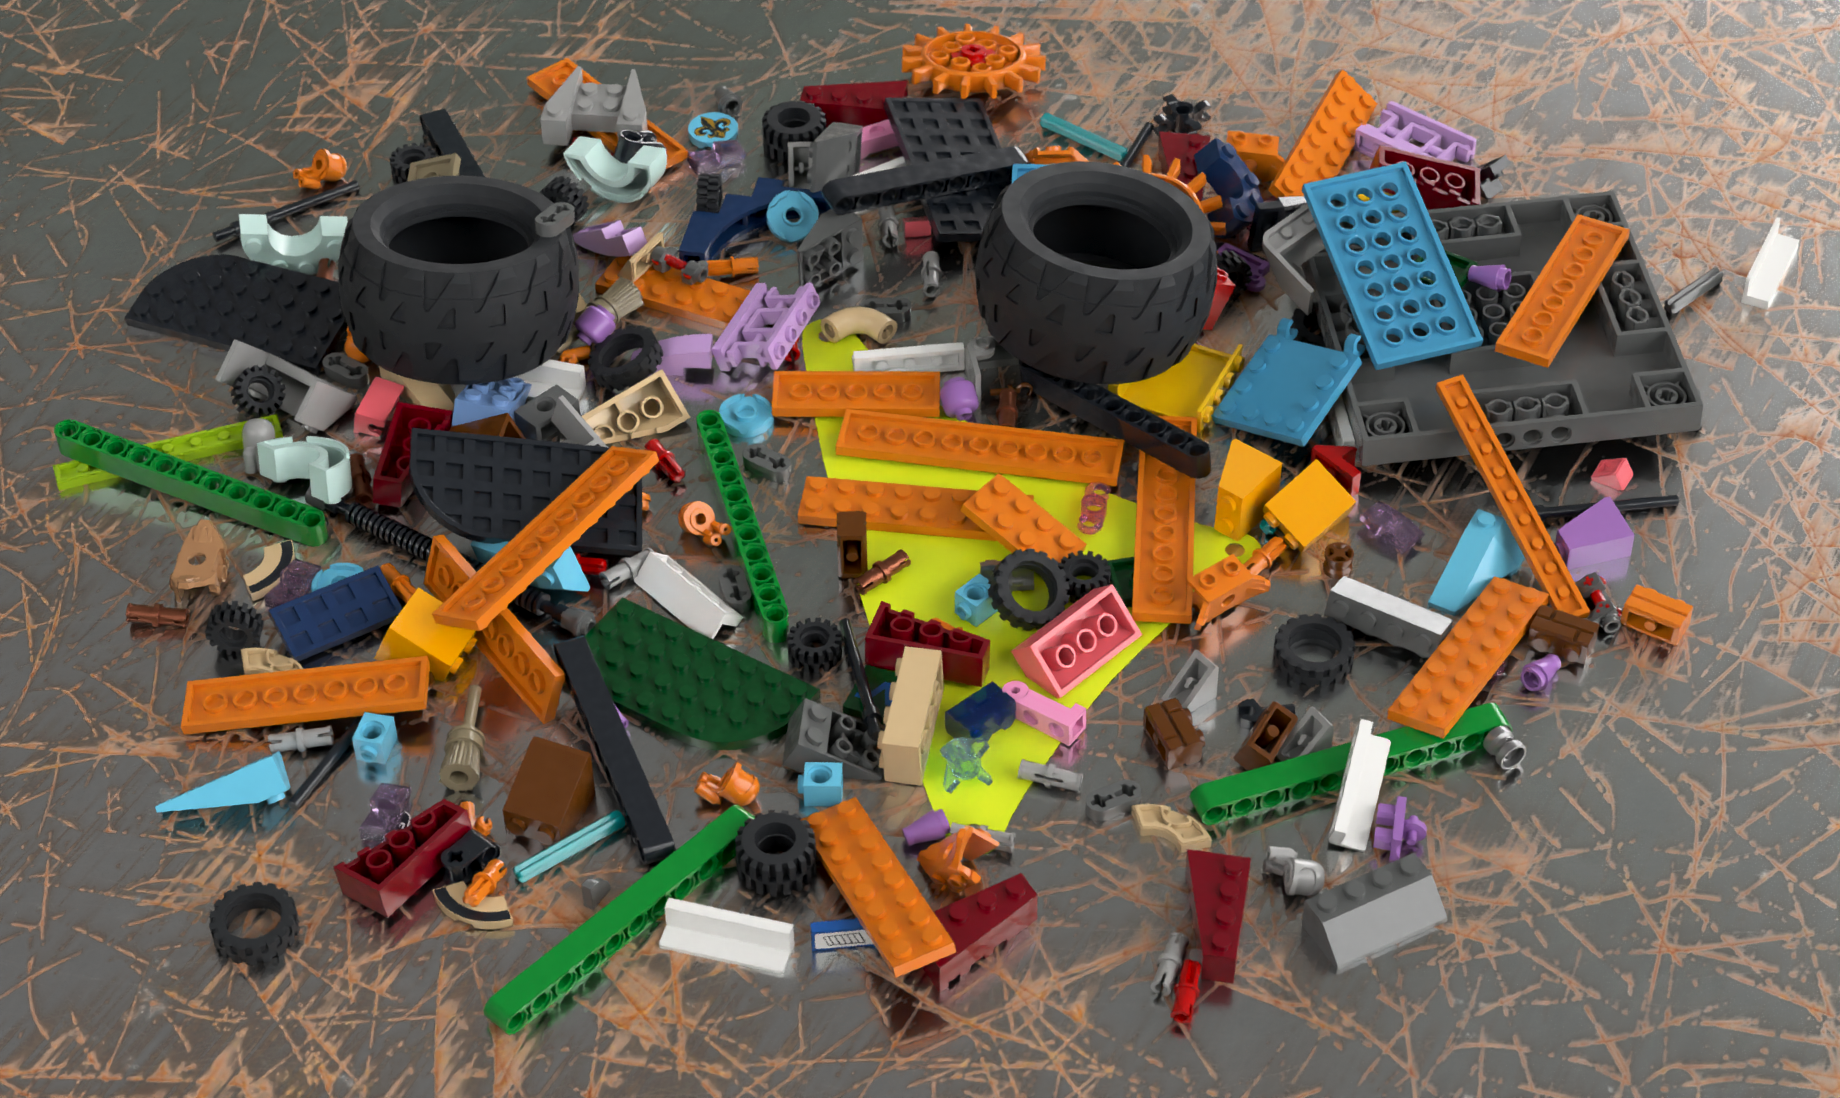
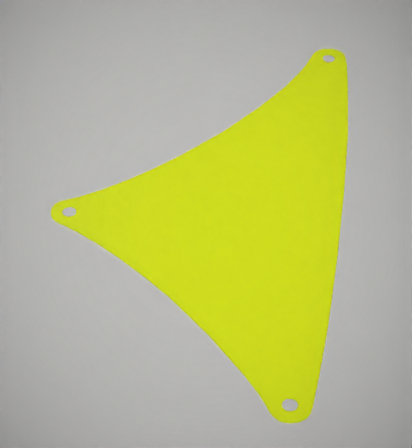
M822 319L811 322L804 328L802 344L806 371H854L852 363L853 351L869 350L856 334H851L837 343L822 341L819 339V333L822 331L820 325ZM940 405V417H925V418H934V419H943V420L959 421V420H957L956 418L948 417V416L945 414L944 409H943V407H942L941 405ZM815 417L828 478L978 491L998 474L836 455V443L844 417ZM1000 473L1026 495H1034V502L1084 541L1087 545L1083 555H1087L1088 551H1092L1094 557L1100 554L1102 555V560L1106 558L1107 561L1134 557L1137 503L1115 496L1087 483ZM1194 522L1193 576L1230 556L1225 551L1229 544L1237 543L1244 547V554L1237 557L1242 564L1252 557L1255 549H1261V545L1254 537L1248 534L1237 542L1215 530L1214 527ZM867 530L868 570L873 568L872 565L875 562L884 561L899 549L904 550L909 556L905 561H911L910 566L893 575L888 583L879 584L865 595L860 594L869 626L881 601L891 604L892 610L901 612L905 609L914 612V618L928 622L930 619L939 618L955 628L962 627L963 631L990 640L989 670L982 687L943 680L944 690L924 773L923 785L934 811L943 810L950 828L952 822H956L962 825H986L988 829L1005 832L1013 813L1033 783L1030 780L1018 779L1021 760L1026 759V761L1045 765L1061 742L1004 712L1003 686L1010 681H1021L1028 686V689L1070 709L1077 703L1087 710L1110 681L1171 623L1135 621L1142 635L1072 690L1057 699L1025 676L1011 652L1037 632L1036 628L1026 631L1023 630V627H1012L1010 625L1011 622L1003 621L999 617L1000 613L998 611L975 627L968 621L962 620L955 613V591L980 574V562H985V560L1002 561L1007 555L1012 554L998 541ZM1035 572L1034 590L1012 591L1014 600L1025 609L1041 611L1048 605V588L1044 580ZM1085 575L1075 577L1081 580L1092 579V577ZM1070 597L1068 603L1064 605L1065 610L1074 604L1070 602ZM1128 607L1127 609L1132 616V607ZM945 834V838L949 837L952 834Z

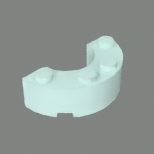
M579 136L563 153L574 175L579 180L583 178L590 184L592 192L618 203H631L641 199L662 177L667 166L665 148L643 145L628 161V164H625L615 159L606 150L601 139Z
M239 214L241 244L251 261L254 260L313 275L318 272V264L321 259L329 258L328 267L331 260L336 262L339 259L341 243L348 222L346 216H320L318 224L311 231L303 235L287 236L274 231L268 224L266 215Z
M307 436V441L293 442V437H282L257 443L260 475L271 479L275 483H283L296 478L310 479L311 496L323 500L326 504L339 503L341 497L345 496L352 488L349 449L339 441L324 437Z

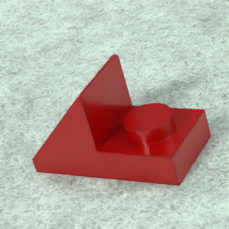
M1315 445L1312 447L1311 463L1317 459L1352 497L1359 493L1361 471L1355 467L1356 447Z

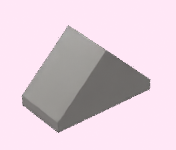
M788 142L789 187L811 188V183L807 182L808 170L812 167L813 159L809 157L811 142Z
M1195 649L1161 699L1166 701L1176 698L1183 709L1188 708L1190 712L1195 711L1217 697L1219 667L1199 650Z
M1311 706L1290 732L1276 756L1280 761H1285L1331 748L1334 726L1315 707Z

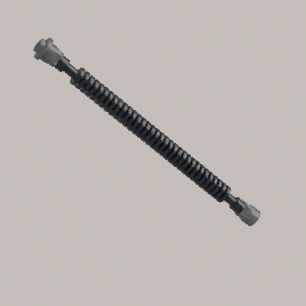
M311 486L308 488L305 495L307 504L324 512L341 513L345 515L347 523L428 562L433 538L419 533L358 502H353L349 505L341 498L339 503L326 504L323 500L311 496ZM459 552L476 572L485 565ZM530 585L526 587L523 593L511 601V603L538 616L544 613L551 615L553 620L561 623L560 626L572 632L575 637L585 636L596 625L593 612L589 610L582 611L572 605L570 608L563 604L556 605L550 602L549 594L543 593V591L537 590Z

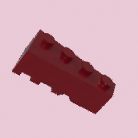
M908 80L804 86L799 101L815 104V107L821 108L825 114L826 128L832 122L865 127L888 120L883 106L885 98H908Z
M1159 131L1158 158L1159 162H1161L1162 174H1167L1171 163L1177 158L1180 159L1181 164L1177 180L1185 185L1191 182L1198 175L1194 155L1210 142L1211 136ZM1205 185L1195 193L1199 201L1204 199Z
M1382 145L1379 146L1370 165V169L1407 162L1428 210L1480 205V168ZM1383 189V191L1388 192L1392 195L1396 194L1394 191L1390 189Z
M402 402L397 403L373 477V503L400 508L403 506L413 492L409 476L411 429L449 431L452 425V410Z
M881 601L865 636V665L895 671L897 658L903 657L905 646L941 650L943 680L982 687L989 670L990 640L958 628L950 631L943 628L939 621L930 619L928 622L914 618V612L905 609L898 612L891 609V604Z
M443 799L410 819L411 825L397 831L394 829L384 835L386 840L374 848L370 849L367 846L358 851V857L348 864L342 861L333 868L342 894L388 918L443 867L441 862L443 851L455 844L468 831L473 830L467 810Z
M1187 849L1185 877L1189 890L1188 897L1192 910L1198 962L1201 964V979L1234 984L1251 866V858Z
M1017 874L933 911L953 940L956 953L922 966L940 993L949 987V982L955 977L959 976L961 978L969 972L972 964L982 957L986 959L994 953L996 946L1003 941L1008 942L1037 920L1038 894L1023 874Z

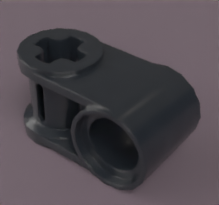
M622 130L614 157L618 161L628 164V161L643 145L665 149L666 147L657 141L656 135L652 131Z
M475 829L468 831L460 840L445 849L441 854L442 865L446 868L443 876L445 884L448 886L464 881L466 886H468L472 882L473 876L478 872H482L492 859H499L501 855L500 845Z

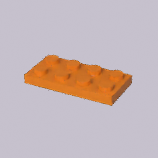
M1000 473L963 503L960 510L1011 553L1019 549L1025 551L1027 548L1035 549V552L1038 553L1043 551L1048 554V558H1054L1058 563H1061V559L1064 556L1068 558V554L1072 552L1077 556L1078 551H1084L1087 545Z

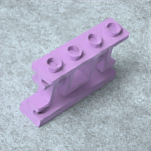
M1393 101L1387 103L1386 110L1383 109L1381 111L1380 124L1382 125L1379 128L1366 124L1365 126L1360 125L1356 129L1354 150L1373 159L1380 145L1429 157L1433 156L1434 158L1452 161L1454 158L1467 162L1471 161L1475 155L1476 139ZM1411 138H1413L1419 142L1424 143L1425 145L1422 148H1420L1409 143L1408 141Z
M756 283L711 349L720 371H730L732 367H737L743 358H757L760 366H766L769 362L772 370L778 369L820 305L819 295L816 293L813 284L806 283L805 286H799L794 295H779L777 287H771L768 291L766 283ZM774 324L772 328H763L765 325Z

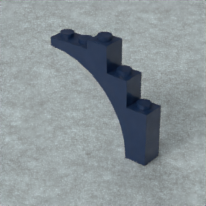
M758 177L752 196L726 194L719 213L693 210L679 248V259L685 262L691 260L696 262L714 260L727 245L738 237L767 225L766 213L768 206L773 198L783 191H800L807 194L818 207V217L830 210L831 207L821 195V191L810 192V189L784 187V180ZM789 210L785 214L787 220L800 219L799 214L794 210Z

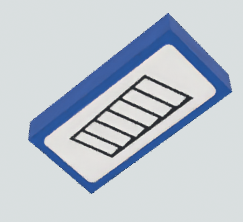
M857 918L810 923L812 951L874 946Z

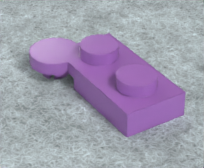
M1223 244L1217 250L1220 256H1222V251H1227L1228 253L1230 250L1235 253L1237 252L1251 267L1252 276L1249 277L1251 282L1250 284H1245L1247 290L1252 292L1262 291L1266 284L1264 276L1270 270L1269 262L1230 244Z

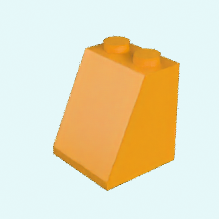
M1236 438L1233 439L1218 486L1214 529L1238 542L1264 518L1263 515L1265 513L1262 511L1264 505L1279 492L1283 463Z
M1316 459L1264 505L1262 511L1265 513L1263 517L1266 522L1274 529L1278 527L1285 534L1283 539L1293 550L1297 548L1302 553L1351 513L1356 501Z
M418 587L388 628L374 659L382 661L428 656L430 671L433 673L435 680L443 682L450 672L454 675L464 661L461 658L464 652L470 654L479 639L474 637L477 631L436 624L432 613L443 602Z

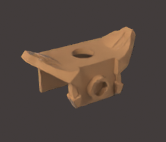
M200 519L199 523L192 527L188 536L184 539L181 551L177 555V562L169 580L170 590L174 591L176 602L182 601L185 589L209 585V592L212 596H220L221 582L226 581L229 560L226 559V544L210 520ZM195 556L206 558L202 564L194 565Z

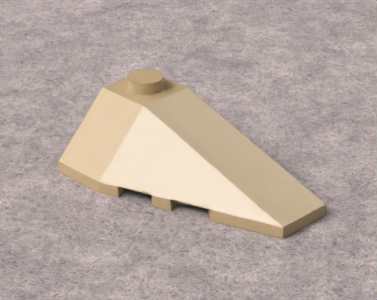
M662 369L581 416L605 444L667 432L691 418Z

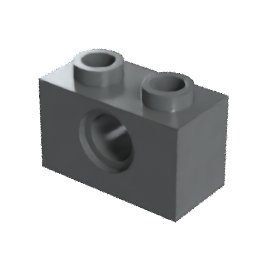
M556 384L514 411L515 423L526 439L550 441L561 434L560 430L551 421L558 398L563 395L580 414L579 400Z

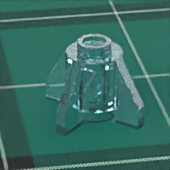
M960 737L949 741L940 749L942 756L947 762L943 782L947 792L951 794L960 783L959 779L970 780L977 777V779L988 786L991 785L993 780L981 766L980 759L990 747L986 740L983 738Z

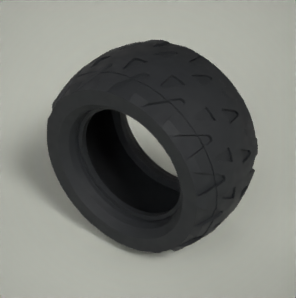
M1077 161L1056 163L1031 170L1002 190L983 227L975 266L976 295L980 316L985 319L990 334L1006 351L1023 363L1047 374L1091 384H1124L1157 376L1180 363L1189 354L1209 317L1217 283V251L1213 227L1200 207L1184 192L1158 177L1136 169L1109 163Z
M438 176L422 178L391 186L372 195L356 209L354 217L348 220L338 260L340 303L345 322L348 324L355 346L371 361L385 370L406 378L437 384L467 385L495 382L522 375L541 366L555 355L558 349L567 341L579 298V263L570 226L555 237H541L535 233V218L554 203L542 194L525 186L488 177Z

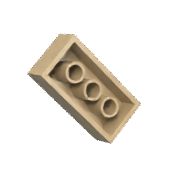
M905 646L903 657L897 658L895 676H898L897 682H891L889 699L892 700L891 706H886L884 710L883 723L886 725L885 731L880 730L878 735L877 747L882 749L879 758V768H884V777L887 782L922 786L944 690L942 651Z

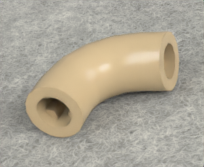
M860 306L836 311L822 319L820 324L825 337L833 343H837L851 334H865L880 344H885L893 338L897 331V322L876 309Z

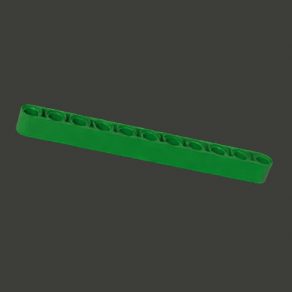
M716 410L701 411L696 417L698 442L725 523L731 526L729 535L739 565L745 573L751 591L752 604L763 637L771 643L784 642L789 633L788 608L723 419Z
M67 419L60 421L54 428L59 451L68 458L307 546H320L328 539L324 513L317 508L75 420Z
M1487 703L1466 709L1444 739L1408 726L1377 734L1376 736L1391 741L1383 776L1484 748L1483 741L1490 731L1499 726H1506L1512 732V726L1496 703ZM1352 742L1203 783L1192 790L1189 796L1190 801L1205 825H1215L1340 789Z
M738 804L727 809L496 992L485 1004L484 1015L508 1035L519 1032L665 914V905L668 898L683 900L736 857L735 837L738 836L737 831L740 826H745L744 822L748 818L755 819V816Z

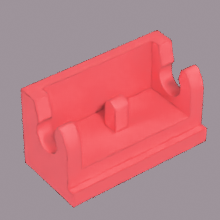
M375 376L355 412L353 432L358 434L361 432L379 437L382 431L372 428L370 424L377 427H384L390 413L395 404L399 402L400 395L404 392V385Z

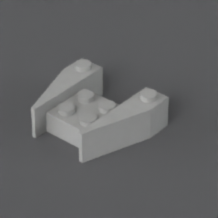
M578 66L544 106L540 119L543 144L568 146L573 130L616 132L618 139L622 130L647 131L646 107L636 70L631 69L627 86L619 84L607 85L583 83L582 67Z

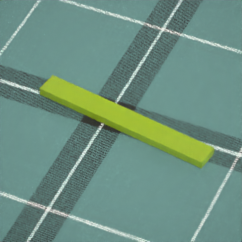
M277 414L261 417L272 423L275 430V439L283 437ZM247 421L143 445L182 460L191 461L243 449L242 429ZM76 460L53 465L59 491L120 477Z

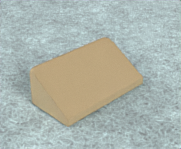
M659 232L626 262L618 276L628 279L633 283L653 265L651 254L654 248L657 246L664 247L663 233Z

